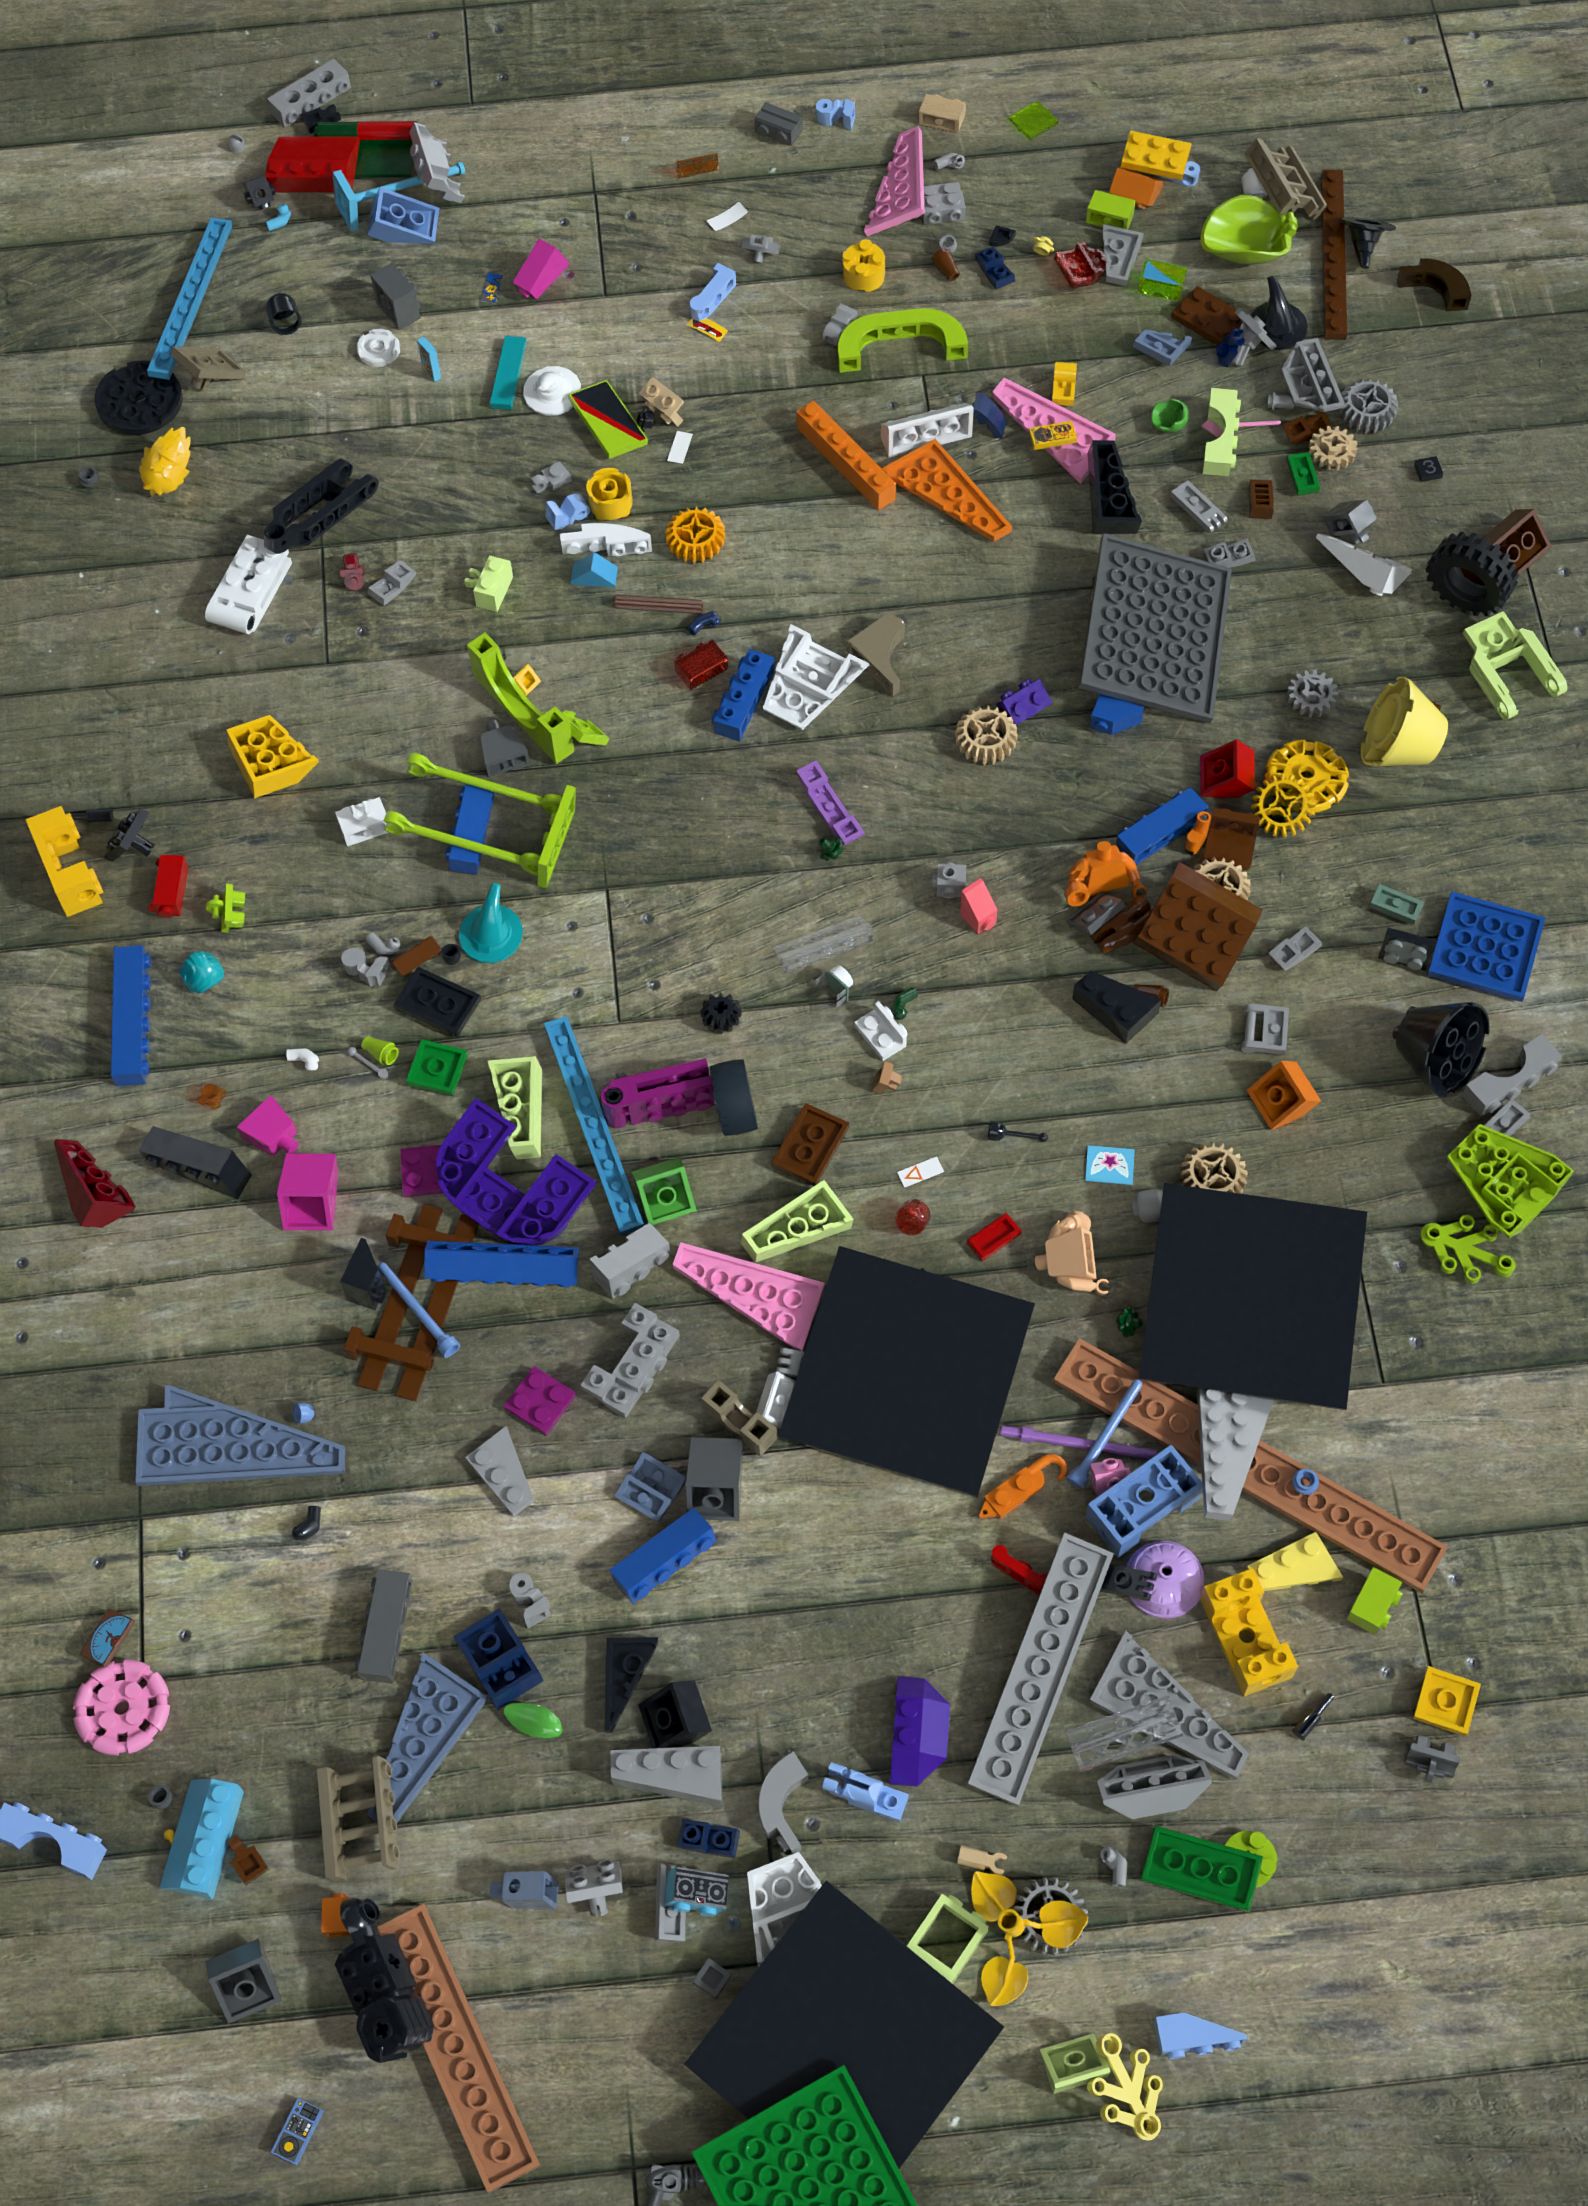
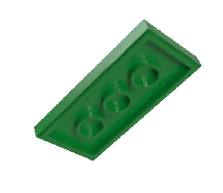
M1155 1825L1140 1880L1250 1913L1263 1856Z

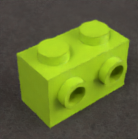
M1095 190L1087 208L1086 223L1099 227L1105 224L1128 230L1134 216L1136 200Z
M1373 1567L1346 1620L1376 1635L1379 1628L1385 1630L1392 1616L1387 1613L1390 1606L1396 1607L1403 1595L1399 1591L1403 1582Z

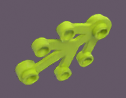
M1463 1215L1458 1222L1443 1227L1436 1223H1429L1422 1228L1420 1233L1422 1242L1427 1247L1434 1248L1441 1263L1440 1268L1446 1274H1451L1455 1271L1457 1261L1453 1257L1448 1256L1445 1246L1454 1250L1465 1273L1464 1278L1469 1284H1476L1481 1277V1271L1473 1266L1469 1256L1492 1265L1495 1274L1502 1278L1511 1276L1515 1270V1261L1510 1256L1502 1255L1498 1257L1473 1246L1485 1241L1493 1242L1496 1240L1499 1231L1493 1225H1487L1483 1231L1460 1239L1452 1238L1449 1235L1459 1231H1471L1475 1220L1470 1215ZM1462 1221H1468L1470 1226H1465ZM1486 1231H1492L1494 1236H1489ZM1429 1232H1435L1438 1236L1432 1237ZM1501 1262H1507L1510 1266L1504 1267ZM1444 1263H1451L1453 1268H1447ZM1468 1273H1475L1477 1278H1471Z

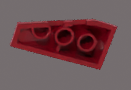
M56 1139L54 1141L71 1210L80 1226L103 1228L134 1211L136 1206L127 1190L122 1185L116 1186L110 1180L112 1175L107 1170L102 1171L94 1164L96 1159L78 1141Z

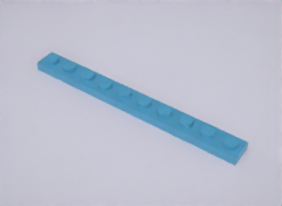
M210 218L147 369L149 377L170 380L177 360L170 353L173 347L184 346L232 229L231 220Z
M565 1016L544 1023L620 1236L635 1232L642 1228L644 1223L568 1017Z

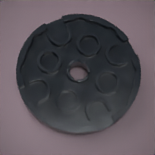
M151 361L129 362L126 367L117 371L114 368L102 378L95 391L94 401L100 419L112 430L128 435L140 436L163 428L178 414L183 401L180 382L172 372L170 380L149 377L147 369ZM139 395L144 396L142 399L137 400L135 402L134 398L138 397Z

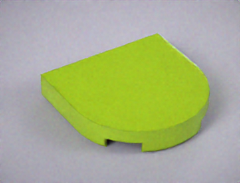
M562 711L570 721L572 736L578 742L607 745L610 740L609 737L587 719L583 721L576 718V713L572 711Z

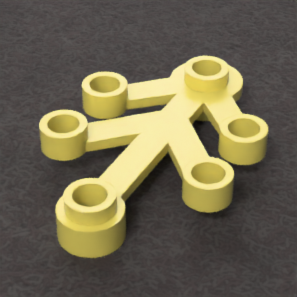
M1112 2033L1102 2034L1096 2041V2050L1099 2055L1107 2058L1120 2087L1106 2083L1103 2078H1091L1087 2083L1088 2092L1093 2096L1105 2095L1128 2103L1133 2114L1120 2111L1114 2104H1106L1100 2110L1102 2120L1131 2126L1139 2139L1145 2141L1152 2140L1161 2129V2123L1155 2115V2109L1163 2082L1157 2075H1149L1144 2078L1145 2068L1150 2061L1149 2053L1145 2049H1135L1130 2054V2061L1133 2065L1130 2080L1119 2057L1122 2048L1120 2038ZM1105 2041L1108 2043L1107 2051L1104 2048ZM1139 2053L1142 2055L1141 2063L1137 2059ZM1152 2079L1155 2082L1154 2089H1152L1150 2085ZM1096 2082H1098L1100 2086L1098 2092L1095 2090ZM1142 2083L1144 2090L1147 2092L1144 2106L1140 2100ZM1109 2109L1113 2112L1111 2119L1108 2116ZM1144 2120L1147 2123L1146 2130H1144L1143 2127Z

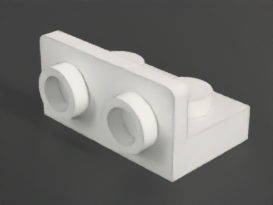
M879 1001L874 1003L873 1011L854 1022L855 1028L882 1061L906 1047L908 1035L906 1029L902 1024L896 1023L891 1010L887 1006L883 1007Z

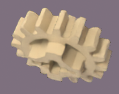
M1327 426L1326 431L1320 428L1318 434H1313L1312 440L1309 443L1310 456H1313L1312 461H1319L1320 468L1326 465L1327 470L1335 467L1338 471L1341 465L1347 468L1348 462L1353 463L1354 457L1357 454V441L1353 440L1354 435H1347V429H1344L1342 432L1339 431V426H1336L1335 430H1331V427Z

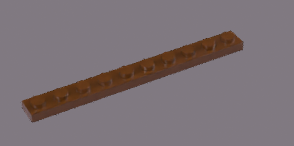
M1322 170L1321 195L1327 204L1326 208L1322 211L1324 339L1346 340L1345 224L1339 222V218L1344 217L1343 170Z

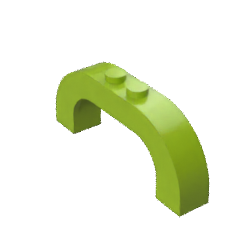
M906 309L865 315L851 322L843 330L839 338V373L860 371V352L869 343L918 336H927L939 341L944 348L946 361L968 358L967 335L962 325L954 317L936 309Z

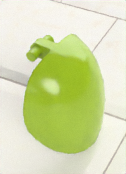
M1240 195L1222 203L1207 217L1201 231V245L1205 251L1233 263L1264 264L1272 262L1290 251L1291 238L1296 234L1298 228L1297 219L1294 217L1293 212H1288L1286 217L1279 214L1275 206L1266 200L1251 195Z

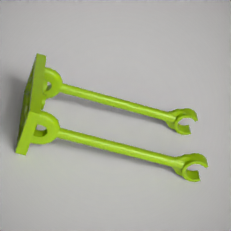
M410 753L406 763L410 764L407 772L411 775L418 777L437 775L540 805L551 815L549 822L551 829L550 832L546 831L542 841L544 848L541 855L536 853L518 855L412 824L403 815L393 811H387L383 820L386 823L384 828L386 832L394 835L413 833L519 864L526 872L538 876V887L547 889L575 813L576 787L567 785L563 796L547 794L542 797L439 767L421 754Z

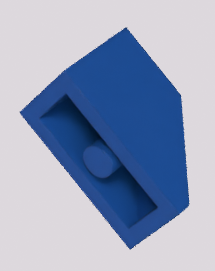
M1100 694L1091 715L1090 728L1099 733L1110 735L1141 724L1144 707Z

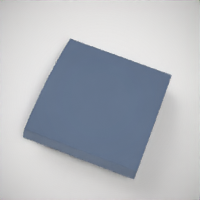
M642 1452L631 1473H627L615 1497L653 1520L660 1522L683 1489L687 1477L649 1454Z

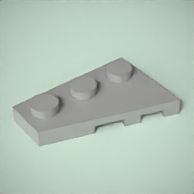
M1103 224L1102 235L1106 282L1127 286L1144 233Z
M507 1426L465 1457L466 1461L513 1517L534 1502Z

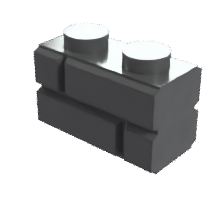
M766 102L754 119L755 132L763 137L768 136L776 139L781 144L786 143L792 146L803 130V116Z

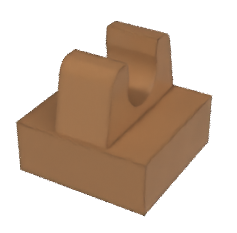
M884 1061L878 1068L872 1092L882 1094L885 1089L895 1091L897 1085L900 1086L902 1075L892 1071L894 1064Z

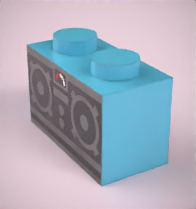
M675 1867L667 1872L664 1906H671L676 1912L686 1913L690 1912V1910L700 1911L699 1914L702 1916H716L717 1913L726 1909L729 1875Z

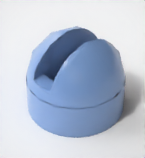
M304 1402L294 1404L293 1417L297 1424L307 1423L314 1417L312 1405Z

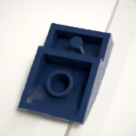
M500 1608L453 1636L497 1710L543 1682L539 1670Z

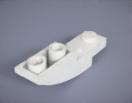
M581 524L582 531L560 534L563 554L607 550L608 557L652 552L650 534L617 524Z

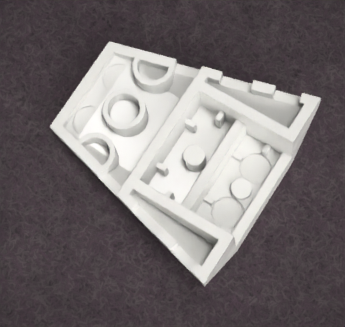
M790 624L789 634L784 643L783 652L777 664L776 674L771 682L763 710L803 730L869 666V663L851 654L844 658L812 642L810 633Z
M799 1852L747 1872L758 1968L822 1886Z

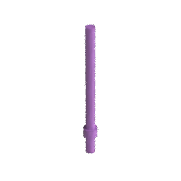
M1002 1425L1000 1435L1021 1439V1442L1031 1443V1441L1086 1450H1090L1096 1441L1034 1431L1032 1427L1025 1426L1022 1429ZM1107 1442L1101 1452L1150 1460L1156 1456L1157 1450Z

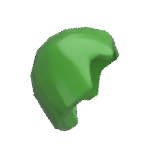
M1170 399L1165 403L1157 402L1151 412V424L1161 432L1176 433L1187 424L1189 419L1188 408L1183 402L1176 399Z

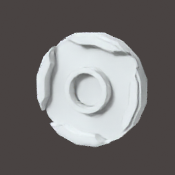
M370 330L369 334L365 336L363 334L357 342L358 356L368 366L384 367L397 359L400 353L399 340L389 330Z

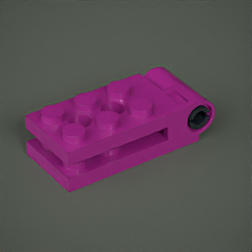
M706 1058L610 1080V1085L605 1087L601 1093L606 1123L611 1128L616 1129L624 1127L628 1123L629 1117L631 1125L648 1121L658 1122L665 1117H679L690 1111H704L711 1106H715L712 1093L714 1091L711 1075L709 1076Z

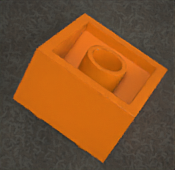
M1117 168L1109 193L1136 200L1135 206L1145 209L1146 205L1153 206L1165 181L1130 169Z
M1280 1061L1247 1089L1248 1094L1271 1130H1275L1303 1117L1321 1102L1298 1063L1294 1061Z

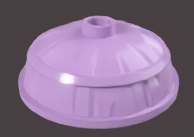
M1154 1541L1140 1547L1129 1559L1126 1567L1149 1571L1158 1575L1156 1581L1146 1580V1582L1155 1585L1153 1591L1143 1589L1144 1592L1152 1595L1150 1601L1130 1597L1132 1602L1144 1613L1157 1618H1176L1189 1612L1200 1600L1204 1588L1203 1569L1196 1556L1186 1547L1171 1541ZM1168 1568L1172 1574L1166 1576L1162 1573V1569Z

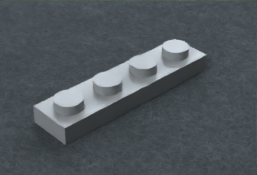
M1511 1099L1484 1126L1511 1137L1529 1119L1531 1114ZM1448 1161L1446 1167L1457 1175Z

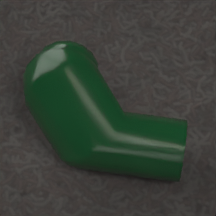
M910 987L896 996L891 1012L897 1020L906 1018V1014H908V1011L904 1008L906 1003L918 997V992L914 987Z

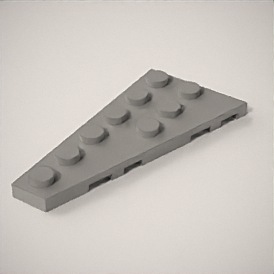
M1198 1389L1197 1403L1204 1518L1231 1521L1274 1400L1224 1393L1211 1389Z

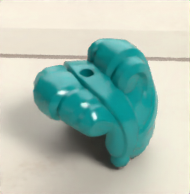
M202 950L189 954L179 969L182 980L191 993H203L224 978V970L219 960L209 952Z

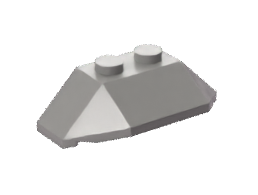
M1318 338L1297 342L1281 369L1294 405L1321 412L1345 408V403Z
M1173 1755L1118 1765L1107 1773L1104 1778L1097 1781L1103 1804L1131 1819L1187 1809L1212 1784L1204 1760L1194 1761L1189 1758Z

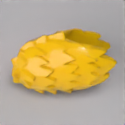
M184 427L175 431L171 428L163 437L161 436L155 441L151 449L147 447L144 449V457L141 458L139 471L144 483L143 488L149 490L151 496H154L156 493L161 496L162 493L168 494L176 490L179 485L184 483V478L190 472L186 469L190 457V437L186 438Z

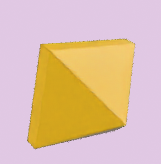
M526 664L513 677L525 696L541 682L529 664Z

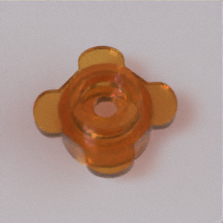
M209 1083L203 1087L201 1096L198 1097V1102L201 1105L211 1106V1109L216 1110L220 1108V1102L227 1096V1092L224 1088H219L217 1085Z

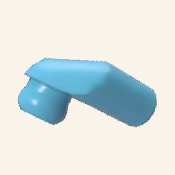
M279 205L277 207L279 212L277 217L265 221L269 231L287 224L291 216L288 205Z

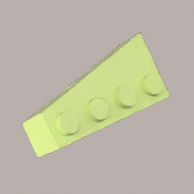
M823 1180L744 1232L741 1244L753 1261L757 1263L849 1230L854 1219L825 1180Z

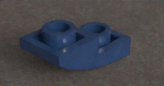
M994 247L984 249L975 254V259L981 270L996 289L1015 282V275L1004 264V257Z
M977 393L975 402L972 403L974 408L973 415L976 416L979 425L987 424L994 438H1003L1006 418L987 396Z
M682 1819L677 1847L709 1855L735 1858L740 1830L731 1827L714 1826L708 1822Z

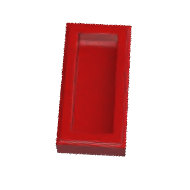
M1005 1213L967 1239V1245L981 1261H984L1020 1236L1022 1230Z

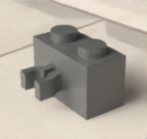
M1367 499L1341 502L1322 517L1332 536L1350 534L1353 544L1359 541L1364 543L1369 539L1364 528L1377 519L1374 509Z

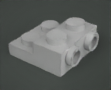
M959 182L924 186L925 214L922 215L923 224L965 220L966 207Z

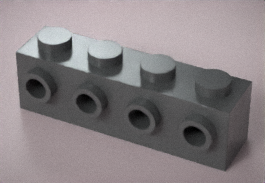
M378 1569L377 1577L372 1578L370 1592L373 1593L372 1602L367 1604L365 1618L368 1619L367 1627L362 1629L360 1644L363 1645L361 1655H357L355 1661V1671H358L357 1673L361 1680L393 1684L413 1583L410 1573Z

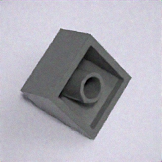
M259 1939L206 1961L208 1980L228 2024L282 2001L268 1958Z

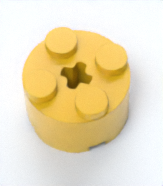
M864 239L860 243L851 245L843 252L844 282L849 288L856 291L865 290V292H870L883 284L885 278V255L880 247L873 244L870 240Z
M615 468L597 470L593 473L594 476L590 480L588 479L586 484L588 504L591 512L600 521L627 517L633 503L629 477L625 473H620Z

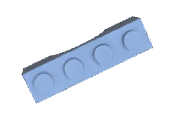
M15 1802L13 1806L6 1803L3 1804L0 1809L1 1842L20 1849L27 1842L36 1838L47 1837L54 1839L61 1848V1865L68 1871L89 1880L93 1879L107 1851L101 1844L102 1839L90 1833H87L85 1837L76 1833L78 1829L67 1823H62L61 1826L52 1823L53 1818L39 1812L37 1816L28 1813L30 1809L20 1803Z

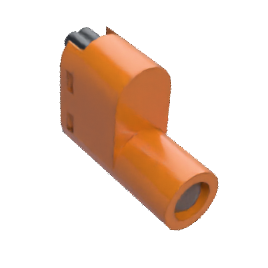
M1202 811L1198 813L1195 826L1187 835L1184 849H1187V853L1190 855L1198 853L1206 842L1211 821V815L1208 812Z

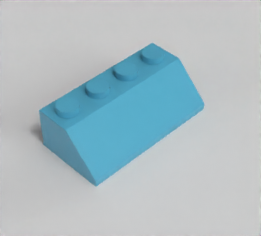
M196 1779L190 1781L159 1886L160 1889L213 1900L229 1846L227 1840L231 1838L244 1791L238 1784L216 1779Z

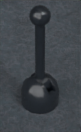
M990 1121L988 1140L1000 1141L1006 1135L1039 1139L1040 1142L1048 1140L1046 1133L1031 1134L1009 1131L998 1121Z

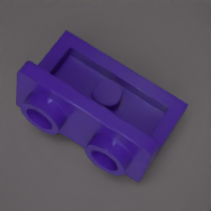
M1028 679L1018 685L1020 689L1013 693L1012 690H1009L999 696L1001 701L995 705L998 708L1002 706L1003 710L1006 711L1007 717H1012L1013 724L1021 723L1053 703L1040 679L1035 681Z

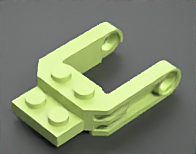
M1504 611L1464 629L1463 635L1475 651L1469 671L1502 719L1507 720L1516 716L1518 710H1516V706L1509 695V690L1495 669L1518 659L1519 656H1524L1552 697H1557L1567 691V683L1564 676L1534 632L1523 628L1520 630L1515 629Z

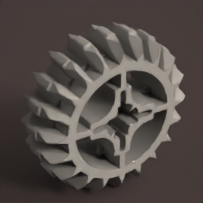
M1369 378L1367 382L1363 379H1360L1358 383L1353 381L1350 386L1346 385V388L1341 393L1345 408L1338 409L1339 417H1343V423H1349V429L1356 427L1357 432L1360 429L1364 430L1365 433L1369 430L1373 433H1376L1378 429L1383 431L1386 426H1390L1396 417L1398 410L1397 395L1393 394V389H1387V383L1381 385L1379 380L1372 382Z
M1043 1878L1042 1887L1034 1880L1031 1883L1033 1891L1026 1886L1022 1889L1026 1898L1018 1895L1016 1901L1022 1906H1013V1910L1021 1915L1023 1919L1042 1923L1039 1916L1040 1910L1027 1915L1029 1905L1036 1898L1043 1896V1906L1053 1901L1052 1895L1078 1907L1084 1904V1899L1078 1898L1074 1900L1078 1890L1075 1888L1070 1893L1067 1892L1068 1882H1064L1062 1888L1057 1886L1058 1878H1054L1052 1885H1048L1047 1878ZM1081 1908L1087 1915V1909ZM1025 1926L1023 1933H1026V1935L1023 1937L1022 1943L1027 1944L1032 1940L1031 1950L1035 1951L1037 1946L1040 1945L1043 1946L1041 1954L1046 1955L1048 1947L1052 1946L1048 1945L1043 1937L1036 1933L1032 1927ZM1084 1931L1081 1932L1079 1937L1082 1938L1084 1936ZM1076 1940L1072 1946H1076L1078 1941ZM1052 1947V1954L1054 1956L1058 1954V1948ZM1065 1947V1948H1061V1949H1062V1951H1064V1952L1066 1953V1952H1068L1069 1947Z

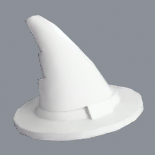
M548 366L535 371L528 377L524 385L523 396L528 407L534 412L545 416L560 415L573 408L568 399V394L580 390L581 383L577 375L569 369L560 366Z

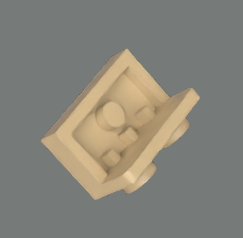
M652 377L639 392L640 396L646 401L644 406H647V409L653 411V413L658 411L660 413L659 417L668 425L672 422L678 427L683 419L678 415L677 411L684 401Z

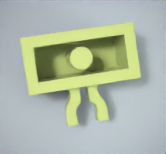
M489 555L482 573L477 569L470 568V577L475 578H466L464 582L465 587L474 588L476 607L498 612L513 579V573L509 560Z

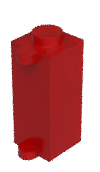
M160 855V858H157L155 865L158 866L153 902L148 904V910L156 912L157 916L165 918L181 916L189 869L184 855Z

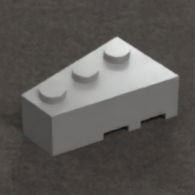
M651 1223L628 1235L625 1238L627 1242L621 1246L616 1247L613 1244L608 1247L607 1251L609 1253L601 1258H598L596 1255L590 1258L593 1279L612 1299L618 1295H624L635 1281L644 1279L649 1274L650 1269L657 1264L661 1265L668 1259L671 1253L670 1245Z

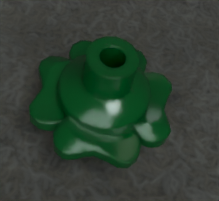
M834 836L832 839L827 840L823 837L819 841V845L822 847L820 858L826 861L837 859L843 851L842 839Z
M1132 1306L1123 1308L1116 1318L1117 1328L1126 1338L1134 1336L1135 1330L1143 1326V1320L1139 1318V1314L1134 1311Z

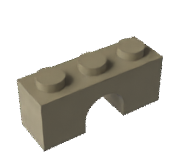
M720 1380L701 1398L703 1410L738 1439H743V1443L761 1457L777 1440V1428L758 1412L755 1415L750 1413L740 1403L738 1395Z

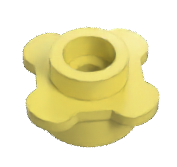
M1043 236L1033 238L1035 242L1033 250L1037 254L1047 256L1050 252L1054 251L1052 247L1053 242L1049 238Z

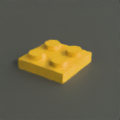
M1428 1666L1413 1719L1466 1737L1481 1683Z

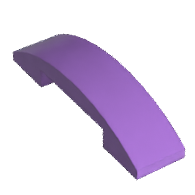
M817 760L796 770L797 776L818 814L836 837L842 839L843 845L865 835L855 817L849 815L829 785L828 777Z

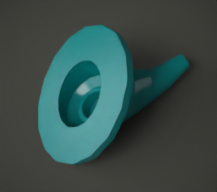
M498 883L491 884L483 906L469 913L460 925L459 941L462 950L469 958L480 963L494 964L506 960L516 952L522 942L523 928L520 918L511 909L500 905L501 885Z

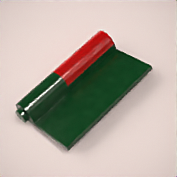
M417 121L319 122L315 126V137L360 138L354 178L411 177L414 162L410 155L413 142L409 132L414 122L417 123Z

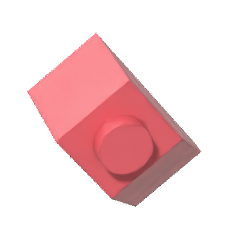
M981 878L961 892L960 915L977 934L983 930L991 929L997 922V908Z

